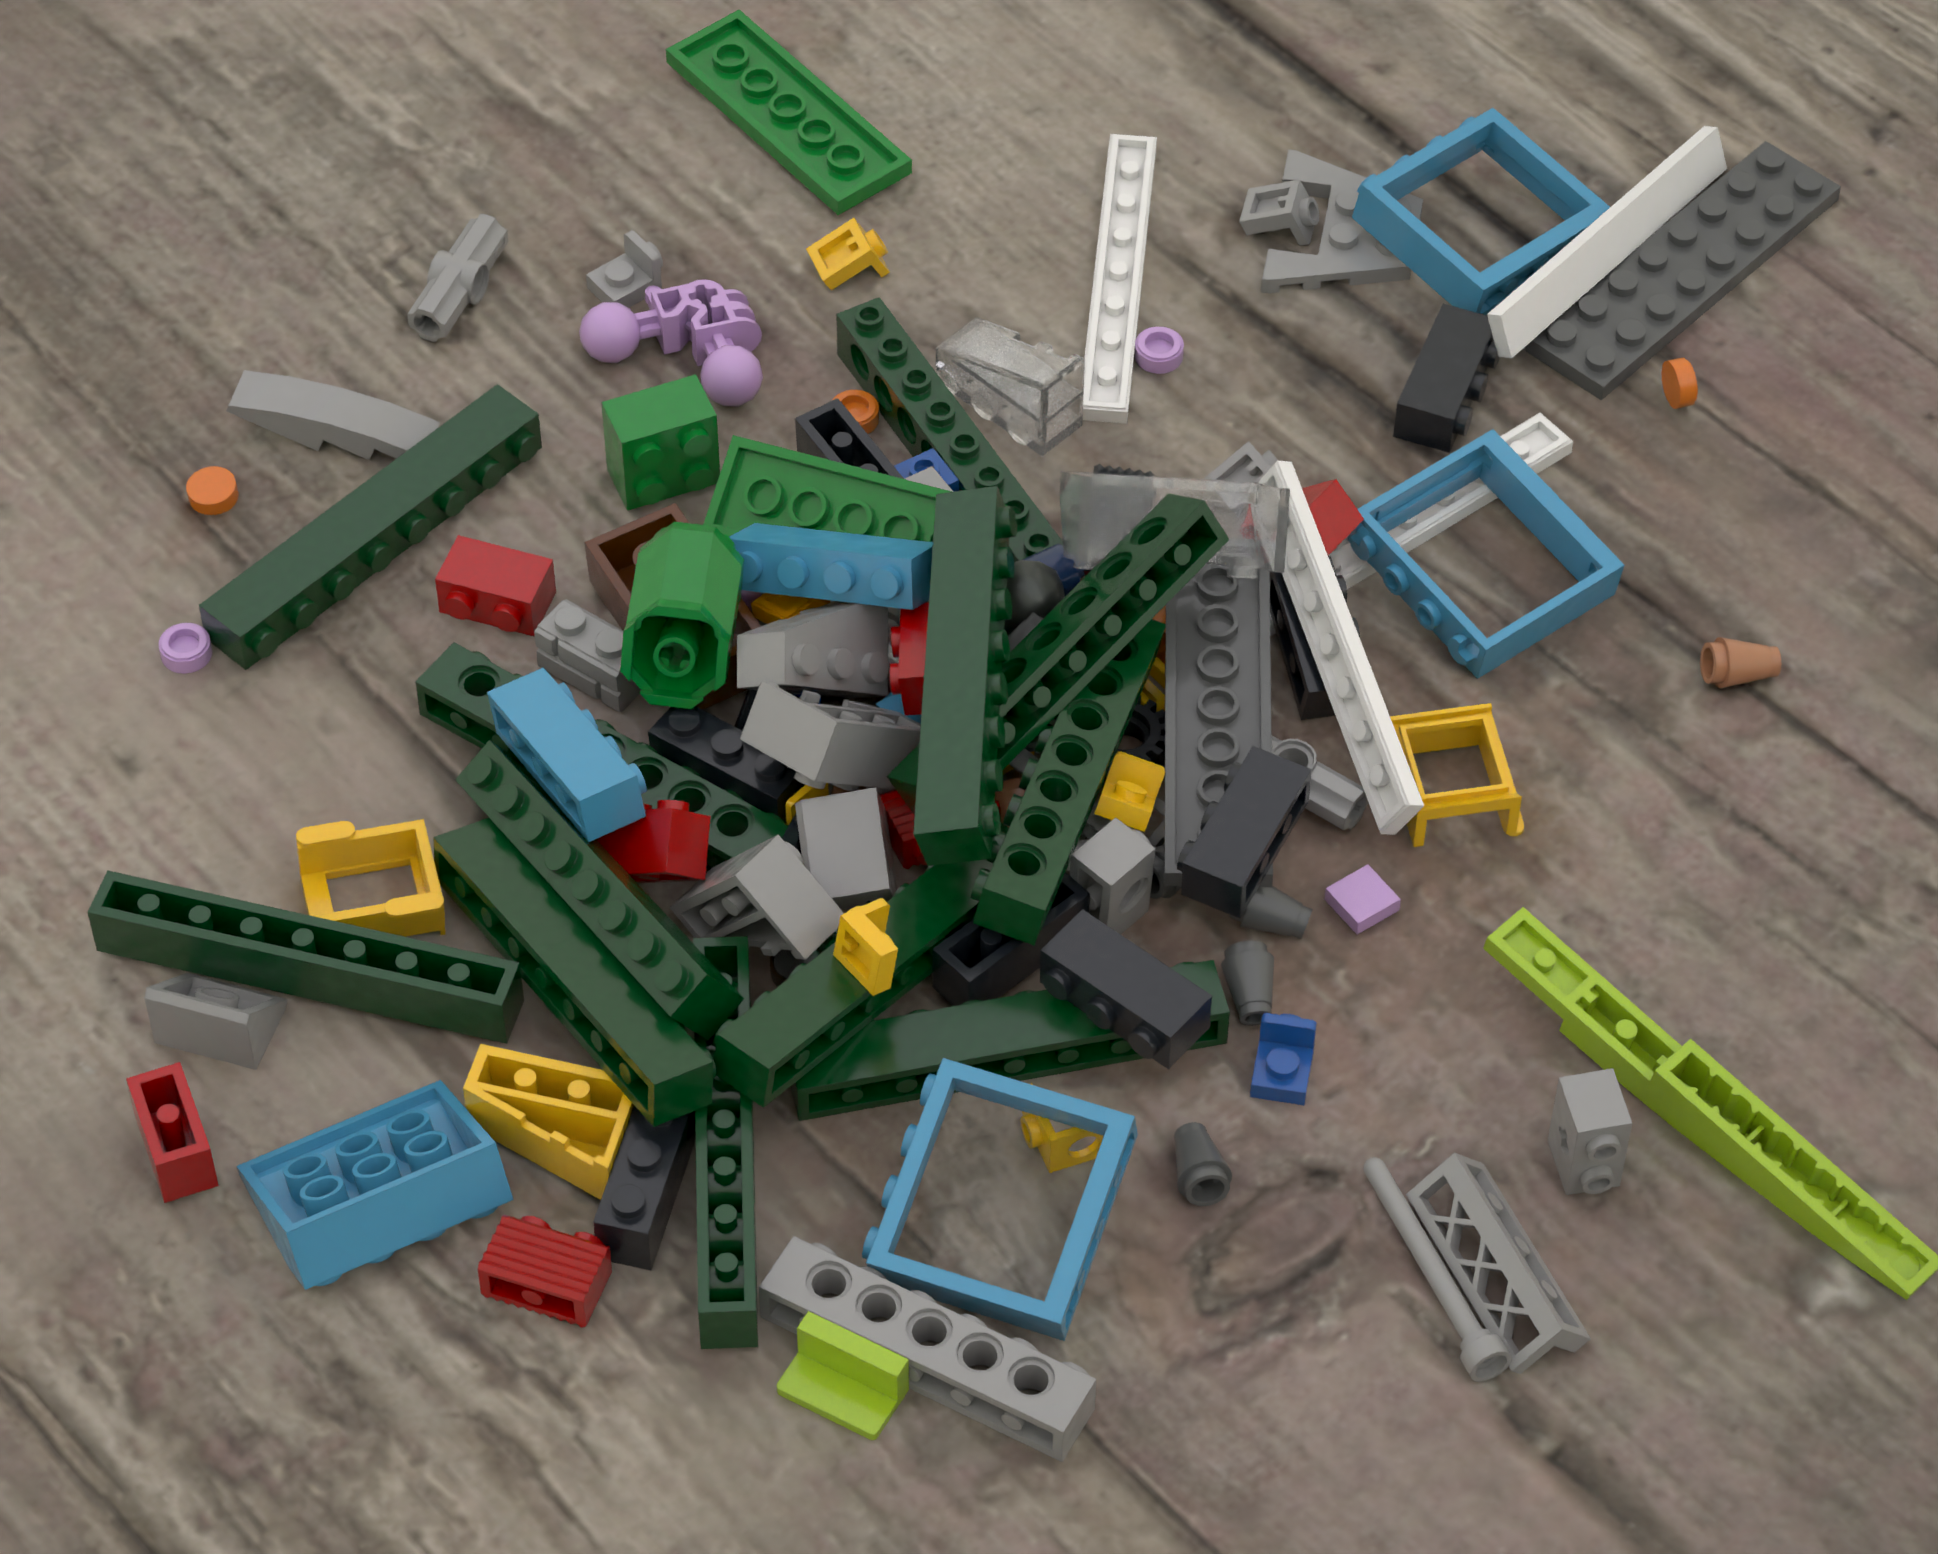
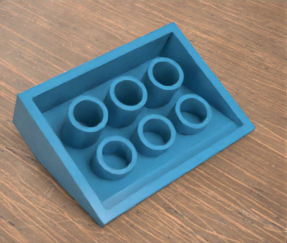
M441 1080L236 1166L246 1189L286 1264L305 1290L313 1286L331 1284L337 1281L343 1273L366 1263L382 1262L391 1257L396 1250L417 1241L435 1239L442 1235L447 1228L470 1218L477 1219L488 1216L498 1206L514 1200L496 1142Z

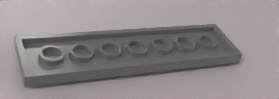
M1765 141L1647 238L1644 243L1526 346V352L1598 399H1604L1837 202L1841 186Z
M1229 540L1166 604L1164 886L1182 885V872L1177 870L1179 855L1188 840L1195 842L1201 833V821L1210 802L1215 801L1219 803L1224 795L1225 780L1232 765L1235 762L1242 764L1252 746L1272 753L1269 541ZM1273 864L1259 887H1272Z

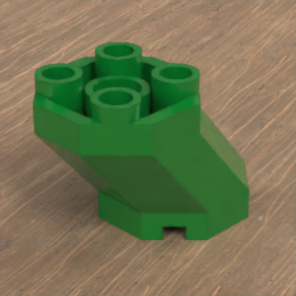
M674 521L668 527L659 530L639 550L627 622L623 631L620 672L629 682L632 679L641 689L640 694L651 705L692 709L703 701L704 696L713 689L715 692L726 682L738 606L741 600L744 559L737 552L735 544L729 536L722 534L716 526Z

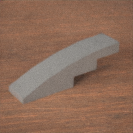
M247 370L243 371L226 410L231 414L316 451L319 450L324 440L368 460L374 449L397 459L435 431L440 424L439 421L393 403L341 387L291 376Z

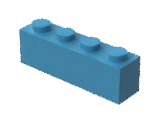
M754 523L729 536L734 542L737 552L744 559L742 590L909 610H913L929 600L933 542Z
M543 667L487 692L496 733L587 842H591L646 817L641 794L647 792V787L640 769L635 763L628 765L624 761L615 740L610 735L604 737L599 732L590 711L578 708L570 689L564 682L558 684Z

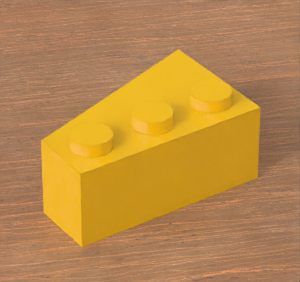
M480 1044L463 1087L465 1106L469 1113L494 1141L601 1200L634 1104L604 1070Z

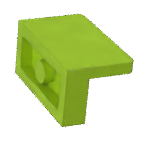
M808 1311L797 1327L798 1353L777 1382L778 1395L869 1440H876L909 1391V1359Z

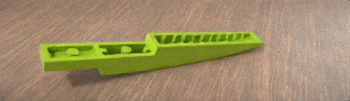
M1524 907L1487 937L1483 949L1563 1019L1559 1029L1563 1035L1602 1069L1613 1068L1616 1078L1622 1086L1673 1128L1808 1232L1905 1300H1908L1938 1271V1255L1691 1038L1681 1046Z

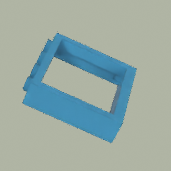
M1491 108L1476 118H1467L1457 129L1447 135L1436 136L1425 148L1413 155L1402 156L1392 167L1384 172L1368 176L1357 189L1359 195L1352 218L1452 306L1487 315L1607 211L1610 206L1496 109ZM1483 150L1565 221L1479 272L1397 200Z
M1494 429L1358 508L1357 510L1364 520L1348 536V541L1354 553L1361 560L1367 561L1379 573L1388 590L1394 595H1399L1415 612L1420 624L1427 630H1432L1448 647L1453 659L1458 664L1465 665L1477 679L1615 595L1625 566ZM1478 478L1487 485L1579 581L1488 638L1388 533L1390 530Z
M943 1058L937 1075L928 1074L920 1095V1105L924 1106L918 1125L910 1124L906 1130L901 1146V1156L905 1157L899 1176L891 1175L886 1183L881 1201V1206L886 1208L880 1227L872 1226L864 1242L862 1258L867 1259L866 1264L868 1267L876 1269L888 1281L909 1291L919 1290L928 1294L936 1301L1065 1341L1138 1136L1135 1116ZM954 1091L1104 1136L1045 1301L894 1254Z

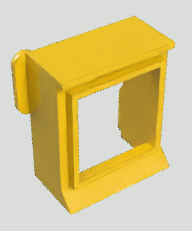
M1491 703L1390 716L1424 807L1407 823L1413 847L1424 846L1427 820L1496 810L1506 835L1519 836L1523 833L1524 822L1520 812L1522 796L1516 792L1492 715ZM1479 745L1490 786L1431 794L1424 793L1413 754Z
M424 819L356 831L351 822L339 821L304 827L297 831L296 842L299 874L308 915L404 937L440 931V935L446 934L444 898ZM410 865L416 895L393 898L386 903L337 912L333 911L327 879Z

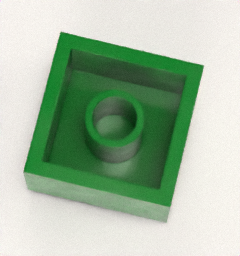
M696 374L601 402L607 471L627 511L645 505H652L692 491H699L717 484L720 475L717 414Z

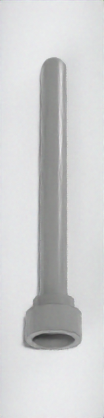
M1377 1157L1369 1158L1364 1164V1173L1462 1339L1460 1349L1462 1350L1460 1360L1471 1379L1478 1382L1498 1376L1510 1365L1512 1356L1499 1335L1492 1334L1490 1330L1481 1328L1385 1163Z

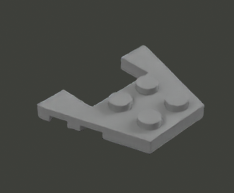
M1288 149L1282 182L1300 179L1309 196L1328 198L1329 202L1318 255L1268 249L1262 276V293H1277L1280 290V285L1301 283L1303 290L1321 288L1322 281L1348 279L1349 285L1410 280L1411 269L1352 218L1359 195L1357 189L1367 177L1299 151ZM1407 194L1397 200L1419 220L1421 219L1423 199Z

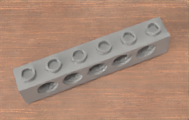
M793 1236L759 1286L761 1318L797 1334L798 1325L808 1311L909 1359V1389L1061 1462L1065 1459L1095 1410L1096 1379L1089 1376L1082 1367L1072 1362L1061 1363L1038 1352L1031 1343L1024 1339L1004 1336L988 1328L983 1321L973 1315H960L937 1304L931 1296L922 1291H909L890 1282L882 1273L868 1266L859 1267L838 1257L834 1251L823 1244H810ZM827 1293H833V1294L839 1295V1296L834 1297V1298H823V1297H821V1295L827 1294ZM875 1317H884L889 1320L884 1322H874L870 1319ZM924 1341H935L939 1344L935 1346H924L919 1343ZM974 1365H985L990 1368L986 1370H974L970 1367ZM1025 1389H1036L1041 1393L1035 1395H1027L1020 1391Z

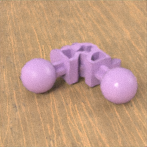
M706 279L666 289L653 285L645 289V301L649 306V311L634 314L630 308L620 303L602 302L591 308L582 318L579 329L582 346L591 357L600 362L618 363L626 359L636 350L639 341L645 338L657 336L664 354L681 351L688 341H692L694 360L697 366L703 365L700 373L701 383L705 393L711 400L722 406L739 407L752 400L760 390L763 379L762 369L759 360L751 351L761 342L762 332L760 326L756 323L753 310L749 307L747 297L741 291L735 289L724 290L720 284Z

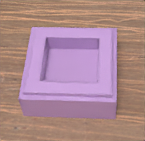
M1368 864L1328 886L1325 889L1324 898L1357 935L1399 911L1401 901L1395 892Z

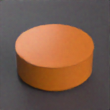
M1683 357L1665 361L1662 365L1661 376L1664 393L1670 406L1673 409L1694 405L1698 395V386L1691 363Z
M846 390L837 394L832 399L838 398L867 434L875 430L879 423V405L873 395L863 390Z
M210 466L202 468L192 474L186 484L189 503L195 511L201 514L218 515L225 513L238 500L239 492L235 477L229 470L223 467Z

